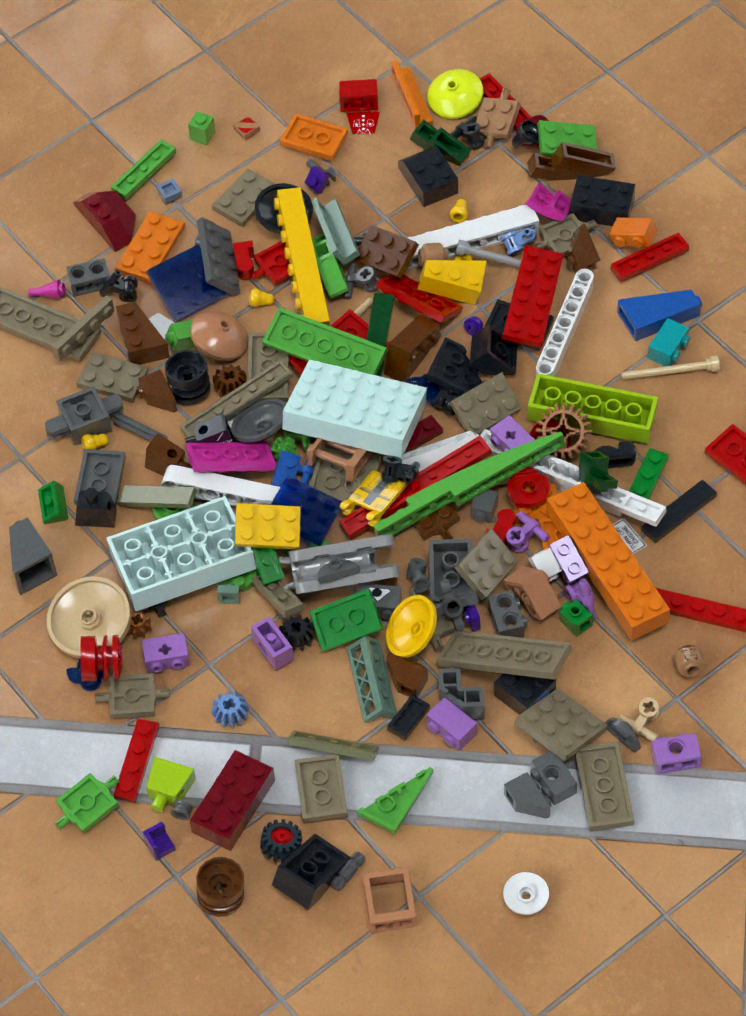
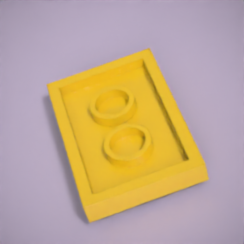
M236 504L235 546L299 550L300 507Z

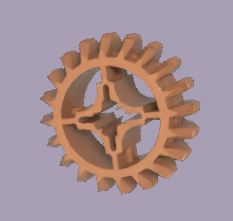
M563 403L561 410L559 405L555 404L556 411L553 412L550 407L547 408L550 415L547 416L545 413H542L541 416L545 421L538 420L537 424L543 425L542 429H536V432H542L543 435L538 436L537 439L548 436V434L558 433L554 432V430H559L563 425H566V429L575 431L566 434L567 436L564 437L565 446L556 450L553 457L557 458L560 452L561 459L566 458V453L569 454L570 458H574L573 451L575 450L580 455L579 447L587 448L583 441H591V438L585 436L586 433L592 434V430H586V426H590L592 423H584L583 420L588 415L584 414L581 417V408L574 412V404L570 406L569 410H567V403ZM561 414L560 424L557 427L548 428L550 421L555 416ZM568 414L578 420L581 428H572L569 425ZM571 435H580L578 442L572 447L567 448L569 437Z

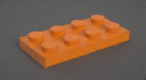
M149 211L116 265L115 270H119L121 275L133 276L137 280L152 284L153 276L158 274L183 232L185 222Z

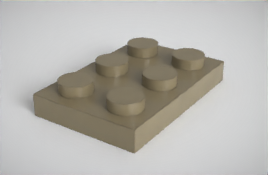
M247 168L212 204V210L244 227L255 215V201L259 193L275 183Z
M92 352L76 383L77 388L85 390L94 386L98 394L105 396L117 394L123 401L134 403L138 394V378L148 374V367Z
M502 372L449 402L465 432L472 431L476 434L522 408Z
M490 529L454 568L470 588L476 591L480 600H483L492 592L518 560L497 534Z
M339 754L295 760L303 823L348 817Z

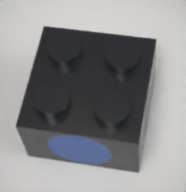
M503 673L494 682V696L519 715L556 690V679Z

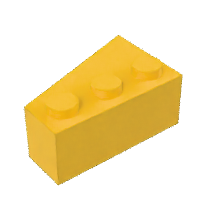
M426 260L420 274L418 290L475 305L481 293L486 261Z

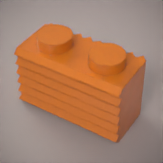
M617 217L609 235L616 247L633 246L642 248L643 246L644 248H649L656 234L657 227L653 218Z

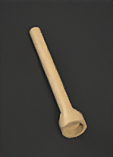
M716 355L709 356V359H705L702 362L626 371L621 373L622 380L703 369L711 371V373L719 372V358Z

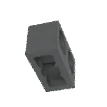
M105 258L66 267L73 297L100 291L104 281L110 276Z
M513 590L488 596V610L496 634L524 637V628H527L525 616L520 614V600L518 597L515 598Z

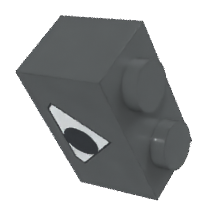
M359 583L357 593L370 589L379 617L389 620L396 607L402 601L401 587Z

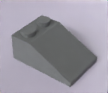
M472 539L429 540L431 601H442L445 595L440 581L447 578L453 593L463 596L473 591L454 568L472 548Z

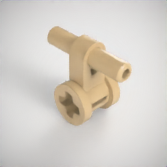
M651 697L644 698L639 703L640 715L636 722L623 714H620L617 718L622 722L626 721L629 723L634 734L637 736L642 735L650 741L656 740L659 737L658 734L645 727L648 721L656 720L660 713L658 702ZM653 706V712L649 711L646 713L645 707Z

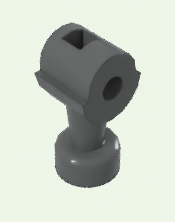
M411 558L408 563L406 577L413 578L412 585L415 591L425 592L430 587L429 579L425 575L427 563L420 558Z

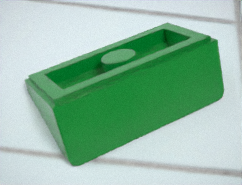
M53 480L39 488L38 494L43 523L50 524L68 520L64 487Z

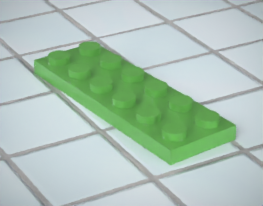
M280 307L262 340L263 345L307 362L310 359L372 375L377 374L388 352L384 346Z

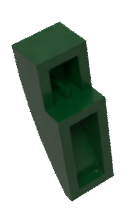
M424 119L410 137L411 141L425 150L436 146L446 160L461 164L471 152L470 148L442 127L437 130Z

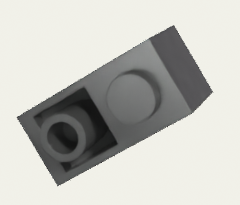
M528 772L504 784V795L515 812L545 819L550 817L551 802L546 795H542L537 780L531 778Z

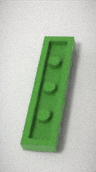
M161 139L111 186V191H116L121 198L127 200L176 154V148Z

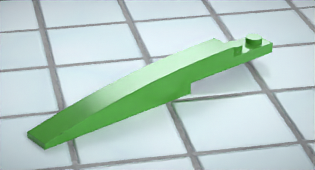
M562 432L539 438L492 456L406 499L407 507L399 509L395 514L380 520L373 526L376 536L395 535L452 501L457 507L565 446Z

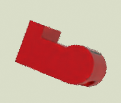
M253 241L233 243L238 277L241 280L252 279L250 273L254 272V263L251 259L254 258Z
M502 509L498 512L497 522L493 528V531L505 545L508 543L506 538L508 530L516 526V516L511 509Z

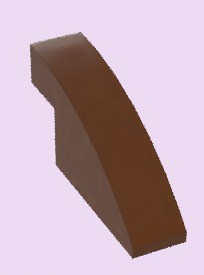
M561 142L552 156L534 152L527 162L530 177L548 180L577 179V175L594 177L616 169L613 153Z

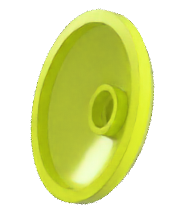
M464 69L446 71L436 77L430 84L427 92L428 104L431 110L442 118L458 119L465 117L480 105L484 93L483 85L478 76L471 71Z

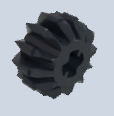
M299 614L297 618L291 615L289 617L290 620L283 619L279 630L290 643L294 652L297 647L304 650V645L311 646L312 640L315 638V627L313 623H310L308 617L302 619V616Z

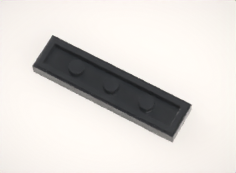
M702 479L666 507L667 512L657 527L645 523L641 526V531L653 542L657 543L717 497V492Z

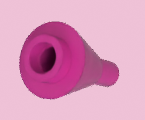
M59 279L40 288L28 289L29 297L43 296L62 299L66 293L65 284L61 283Z

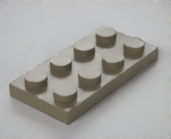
M249 333L247 381L280 359L289 368L288 354L263 345L262 340L266 333ZM289 379L254 403L272 398L288 402Z
M619 743L585 746L575 754L589 831L634 825V816Z

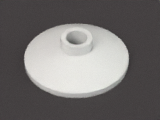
M530 872L515 874L506 882L503 897L506 905L513 912L521 915H532L538 913L546 906L549 899V888L540 876ZM523 895H529L530 898H529V899H523L522 896H523Z

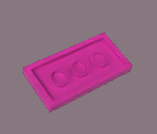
M267 442L186 443V453L193 472H266L275 470L276 463Z

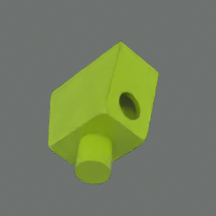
M154 757L147 783L148 797L153 799L150 806L151 809L162 813L166 804L173 806L174 801H182L196 780L194 769Z

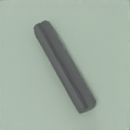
M121 413L114 416V424L150 442L157 433L168 439L166 435Z

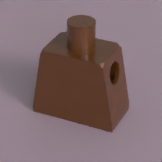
M158 433L146 448L145 468L164 476L169 465L191 469L192 466L184 461L185 451Z

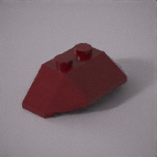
M116 191L91 192L73 201L74 206L114 252L130 244L134 232L136 214Z

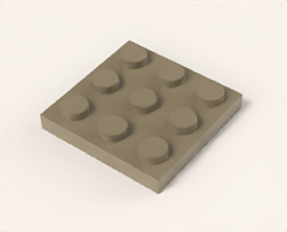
M329 445L324 450L346 460L348 458L351 459L353 456ZM373 453L370 460L353 482L345 480L346 470H344V467L318 458L307 499L340 505L344 500L350 498L373 470L379 472L382 454Z
M558 688L517 716L514 723L563 761L568 760L606 732L608 726Z

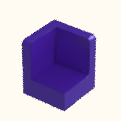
M159 822L143 831L145 844L156 861L176 850L166 833L163 822Z

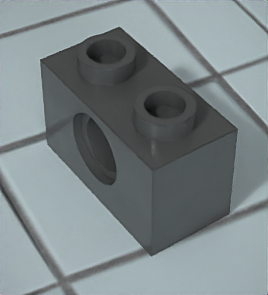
M549 751L531 761L530 775L539 782L542 787V794L546 795L553 805L577 794L576 780L561 758L553 752ZM554 776V777H556L557 779H555V780H550V779H548V777Z

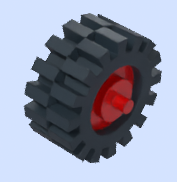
M276 819L273 824L269 822L267 827L264 826L260 848L263 854L267 853L268 859L274 857V862L281 859L282 863L285 858H288L301 846L302 832L298 830L297 825L292 826V821H289L287 824L285 819H281V823H278V819Z

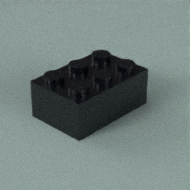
M577 175L570 203V214L574 213L581 222H589L594 219L596 224L613 226L617 217L630 218L635 199V184Z

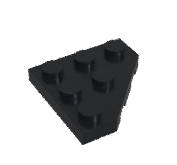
M445 337L425 379L460 396L483 383L479 377V371L470 365L465 347Z

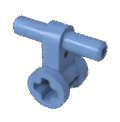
M525 228L520 233L511 231L500 239L505 243L508 250L507 254L510 257L522 252L524 245L535 242L537 234L533 229Z

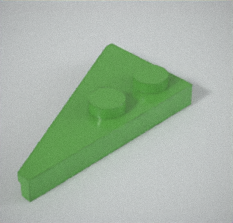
M429 767L418 772L416 777L407 783L402 782L389 790L387 794L376 798L373 804L366 808H360L357 812L358 816L396 834L431 778L433 768Z

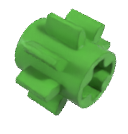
M289 436L278 437L272 445V451L276 453L274 458L279 459L282 450L296 455L298 450L294 444L296 440Z

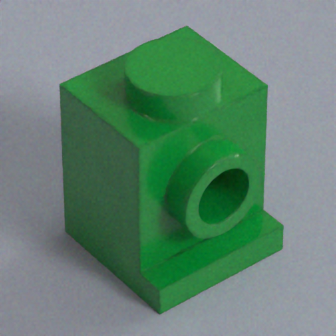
M577 599L572 603L567 601L562 605L560 621L576 637L593 626V613L588 612Z

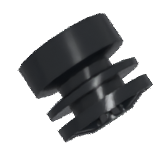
M182 350L168 358L165 363V375L167 384L176 402L190 405L204 400L211 389L205 357L193 350Z

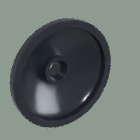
M279 183L268 186L259 193L255 201L254 210L258 222L265 229L281 234V231H283L282 226H278L277 222L279 212L274 208V198H277V190L299 187L292 184ZM301 189L309 224L313 215V205L309 195Z

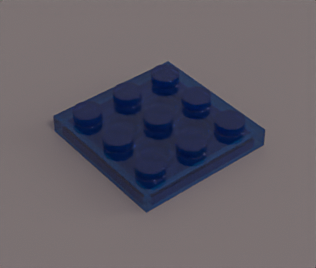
M199 244L146 271L175 323L226 298L228 295L225 291L206 283L202 252Z
M287 475L271 505L300 507V537L321 546L341 510L340 504L342 501Z

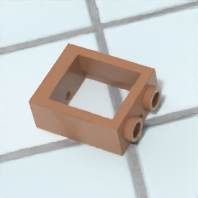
M393 867L386 871L372 870L363 874L371 933L417 927L408 867ZM404 881L409 910L375 914L370 886Z

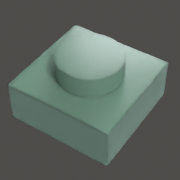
M232 584L218 585L217 596L219 604H240L239 586Z

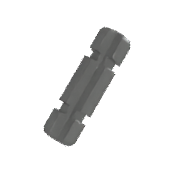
M358 851L351 856V860H348L338 872V876L333 878L331 886L335 890L341 891L345 886L344 883H347L356 873L357 867H361L365 862V856Z

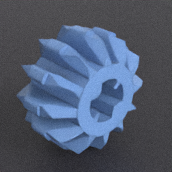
M227 690L226 695L223 696L219 693L218 699H213L212 715L216 723L221 722L223 728L230 724V727L233 729L234 723L241 725L242 719H247L249 706L244 695L239 696L237 691L230 694Z

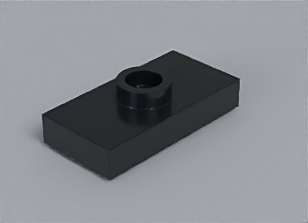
M411 694L388 724L387 730L406 741L430 709V704Z

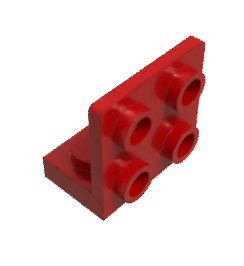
M376 79L339 82L341 112L378 110Z

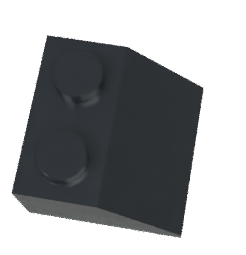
M488 324L472 335L470 365L484 375H497L502 372L503 375L513 376L516 374L517 344L512 341L503 340V334Z

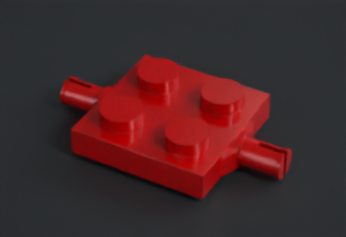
M280 241L254 255V261L260 269L250 273L253 280L265 275L277 286L292 277L288 274L289 259H285L284 255L285 243Z

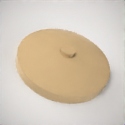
M95 576L80 578L63 587L52 600L47 613V629L51 639L62 652L81 659V636H96L98 645H102L104 635H108V645H112L113 635H119L120 643L123 641L129 631L130 621L132 620L131 605L124 591L113 581Z

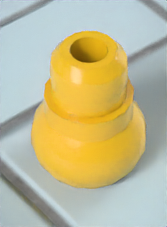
M458 199L450 211V217L456 223H462L468 218L467 202L464 199Z
M257 288L250 290V306L258 307L259 305L273 304V294L266 293Z
M85 434L81 438L83 449L96 450L108 444L106 434Z

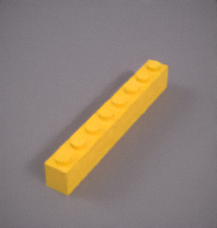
M301 187L277 190V198H274V208L279 212L277 222L278 226H282L283 230L281 231V241L286 244L284 255L285 259H289L290 263L288 264V274L293 277L291 287L292 292L296 293L297 296L295 298L296 310H300L301 316L329 326V315Z

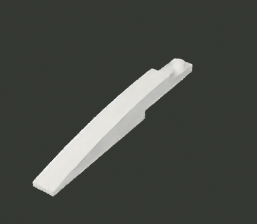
M484 429L480 436L486 439L485 442L491 448V456L502 453L503 451L500 448H495L491 443L490 431ZM551 455L525 468L537 470L542 476L544 474L548 478L549 483L556 484V489L562 492L581 483L578 466ZM619 487L617 489H608L607 492L590 491L603 510L619 517L623 513L657 527L667 512L666 506Z

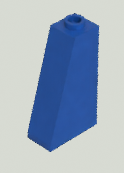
M692 289L618 300L617 313L634 340L638 341L658 333L667 318L681 324L699 317L702 301L699 296L694 294Z

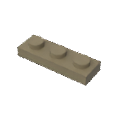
M260 575L252 578L253 585L285 618L304 610L303 603L289 589L284 590L285 585L281 580L263 586Z

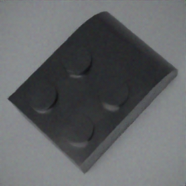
M436 146L398 161L399 170L423 207L458 194V177Z

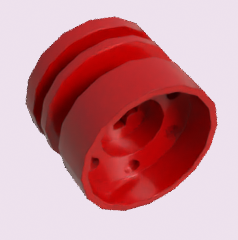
M104 635L102 645H98L96 636H81L82 681H97L99 671H103L105 681H109V671H113L114 680H120V673L123 668V652L119 635H113L112 645H108V635Z

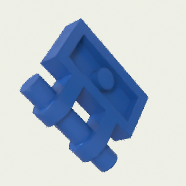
M282 450L270 485L297 490L305 495L309 490L308 483L310 477L313 476L314 464L312 466L308 465L307 459L305 466L300 465L301 456ZM297 473L302 474L299 483L295 481Z

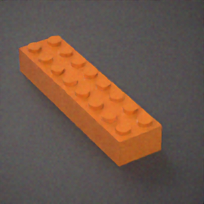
M582 482L548 498L546 513L562 537L567 535L570 537L589 571V578L630 640L632 641L668 624L670 617L669 607L586 484Z

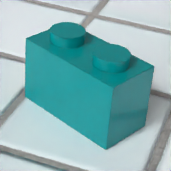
M667 318L648 347V359L663 366H671L673 362H677L682 348H686L689 344V327Z

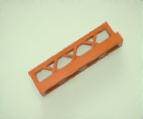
M397 60L391 61L392 78L414 129L417 128L423 119L433 126L432 117L410 67L400 69Z

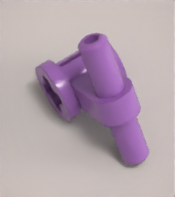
M523 511L517 513V518L525 525L522 528L513 527L506 534L510 548L515 553L525 552L529 547L528 539L534 534L544 542L550 538V535L541 528V524L535 519H531Z
M585 578L579 579L578 583L572 586L567 585L564 587V593L568 601L572 603L577 599L583 606H586L588 612L593 613V618L597 616L594 606V595Z

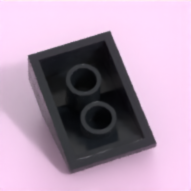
M314 834L278 866L272 886L309 910L321 899L331 886L333 878L338 876V872L348 860H351V857L317 834Z

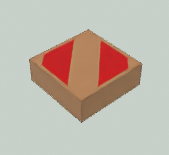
M249 115L233 124L234 130L245 140L260 131V126Z

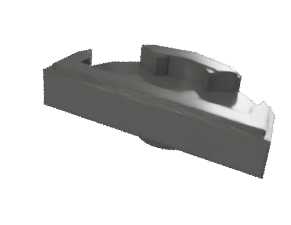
M332 560L320 568L318 572L319 583L322 584L360 573V566L349 560Z
M614 717L609 718L605 722L608 725L607 730L630 750L636 753L641 748L640 742L629 723L626 721L622 722Z

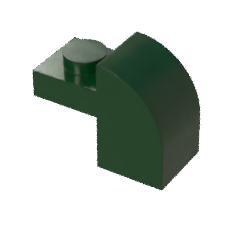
M600 451L580 453L581 483L584 482L590 491L607 492L608 489H617L618 480L607 474L609 457Z

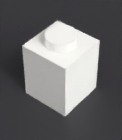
M546 548L528 558L532 568L543 570L548 575V582L558 577L557 573L562 571L551 548Z

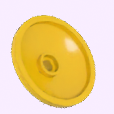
M422 595L410 596L402 601L392 613L387 625L386 642L393 654L402 658L412 657L422 651L432 639L437 625V612L435 605L429 598Z

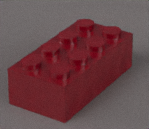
M234 750L190 819L192 833L231 851L275 782L274 768Z

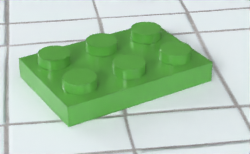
M539 120L537 124L540 154L552 156L561 142L597 150L595 125Z

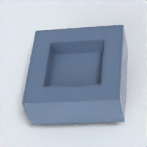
M174 179L156 186L157 192L165 204L182 197V191Z

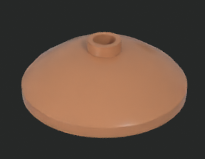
M220 311L203 312L194 318L190 326V336L193 343L202 353L211 358L223 361L234 360L242 356L248 347L249 338L246 329L236 318Z

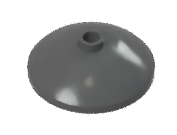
M272 398L261 400L248 406L232 422L231 432L235 439L247 443L259 442L272 437L283 426V410L286 403L283 400Z

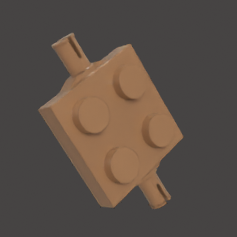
M508 88L502 89L500 98L484 97L476 123L480 125V134L487 137L484 147L487 149L492 148L494 139H510L521 104L519 101L508 100L510 93Z

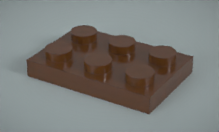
M371 225L358 248L360 256L353 260L364 266L372 267L377 271L401 279L419 244L416 241Z

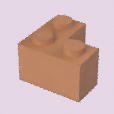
M522 566L503 580L508 591L513 590L515 598L518 597L519 600L523 601L531 618L543 620L561 607L558 600L559 596L551 588L548 582L549 577L543 570Z

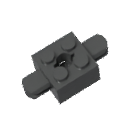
M93 386L59 399L56 403L60 416L45 422L46 432L51 439L69 434L73 444L76 445L81 443V438L85 434L99 435L111 431L110 417L123 412L122 398L117 394H113L100 399Z

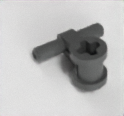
M355 263L349 264L348 274L345 276L349 289L344 292L346 299L352 298L353 287H363L367 292H374L378 289L376 285L379 278L375 276L372 267L365 266L356 274L357 265Z

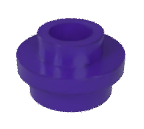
M475 316L467 318L464 322V329L470 335H474L483 328L482 320Z

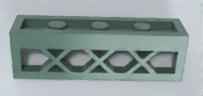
M317 198L311 200L327 242L335 257L343 265H346L360 256L337 200L334 199L325 206Z
M364 636L347 647L363 720L366 723H370L381 715L392 719L397 714L380 641ZM361 647L362 652L359 659H357L355 651ZM364 664L366 667V671L362 678L360 672ZM367 683H369L370 690L368 695L365 696V688ZM373 701L375 705V711L369 713V708Z

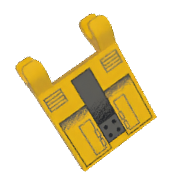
M373 470L350 498L340 504V508L343 509L342 514L346 516L351 514L355 505L371 510L366 515V519L370 521L368 525L373 527L405 489L406 484L401 481L386 482L381 479V473Z

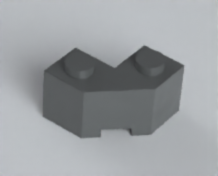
M460 668L438 669L440 701L445 697L471 719H485L484 687H461Z

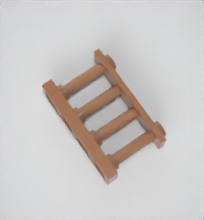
M318 438L314 444H310L307 450V456H309L308 465L312 466L318 458L344 467V470H346L345 480L353 482L375 452ZM329 445L353 456L351 459L348 458L346 460L324 450Z

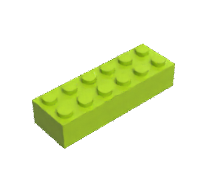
M537 373L528 403V420L535 422L544 420L541 414L545 413L549 416L547 408L550 407L554 412L556 411L555 404L559 405L560 410L563 403H567V410L574 404V412L581 408L580 416L588 415L583 420L584 423H592V425L586 426V430H592V433L649 444L657 414L658 397ZM561 414L555 416L553 419L560 421ZM568 414L569 425L572 428H581L578 420Z

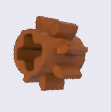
M143 611L140 613L132 612V620L130 621V628L127 634L132 633L134 639L137 637L145 638L147 631H152L150 616L145 617Z

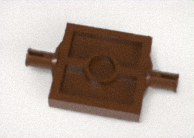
M449 503L417 521L413 526L424 541L439 534L444 540L453 539L448 529L451 525L460 521V517Z

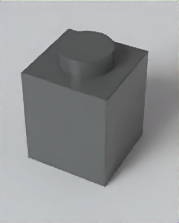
M488 489L474 497L471 505V519L491 524L498 506V492Z

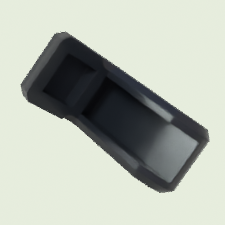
M629 441L619 442L618 448L608 445L601 446L595 450L609 457L608 468L632 466L636 461V446Z

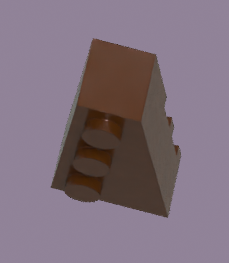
M136 302L116 306L129 362L141 365L170 357L168 343Z
M421 314L418 315L389 342L384 375L406 383L433 345L439 341L441 324Z

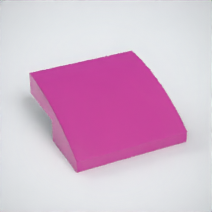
M538 183L525 204L546 217L563 221L570 210L571 199L560 190L553 194L541 183Z

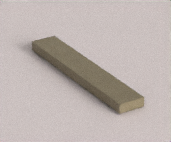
M280 359L182 424L180 428L186 437L195 436V424L223 413L227 420L293 377V374L283 360Z

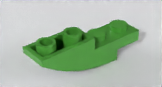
M324 233L312 238L318 269L326 290L332 299L349 290L343 267L332 253Z

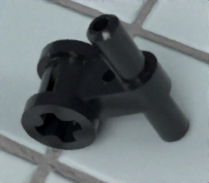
M475 115L467 121L458 124L455 130L450 133L455 138L461 135L468 139V146L473 149L481 147L485 142L483 135L480 134L481 128L476 123L477 117Z
M115 270L111 276L106 278L102 289L99 291L102 297H105L109 291L119 293V298L122 301L133 302L137 299V292L135 290L138 286V280L133 276H124L119 279L121 272Z
M385 456L383 458L385 466L381 479L386 482H398L402 478L406 484H410L419 474L420 464L418 462L408 465L403 464L402 459L397 456Z

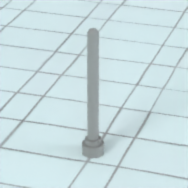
M460 239L455 255L463 257V255L467 256L470 254L519 268L521 264L520 259L471 247L467 241Z

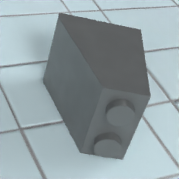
M28 517L10 526L12 571L18 593L22 595L56 577L57 572L51 551Z

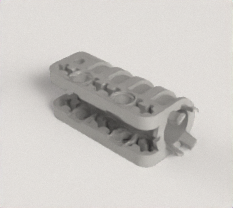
M393 534L288 551L289 557H278L279 563H287L291 567L293 581L286 584L284 590L295 589L296 594L400 576L399 567L396 563L376 564V549L393 547ZM332 560H349L360 566V573L322 584L319 583L318 572L320 568Z

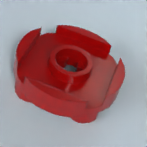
M523 469L514 474V477L509 480L508 495L517 508H536L546 504L550 494V483L544 474L542 476L534 469ZM526 486L534 488L532 491H525Z

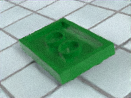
M370 589L360 591L310 611L323 652L384 630Z

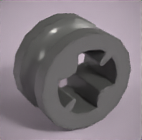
M174 801L171 815L180 820L190 819V812H192L193 806L185 801Z

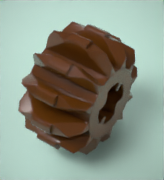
M232 364L229 367L223 365L222 370L216 369V375H213L214 389L216 392H219L221 397L228 395L247 382L246 373L244 370H241L239 365L233 367Z

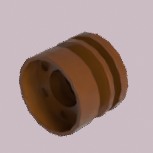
M214 857L205 861L199 868L196 876L197 901L200 907L208 914L217 917L228 916L236 912L244 899V872L240 865L226 857Z

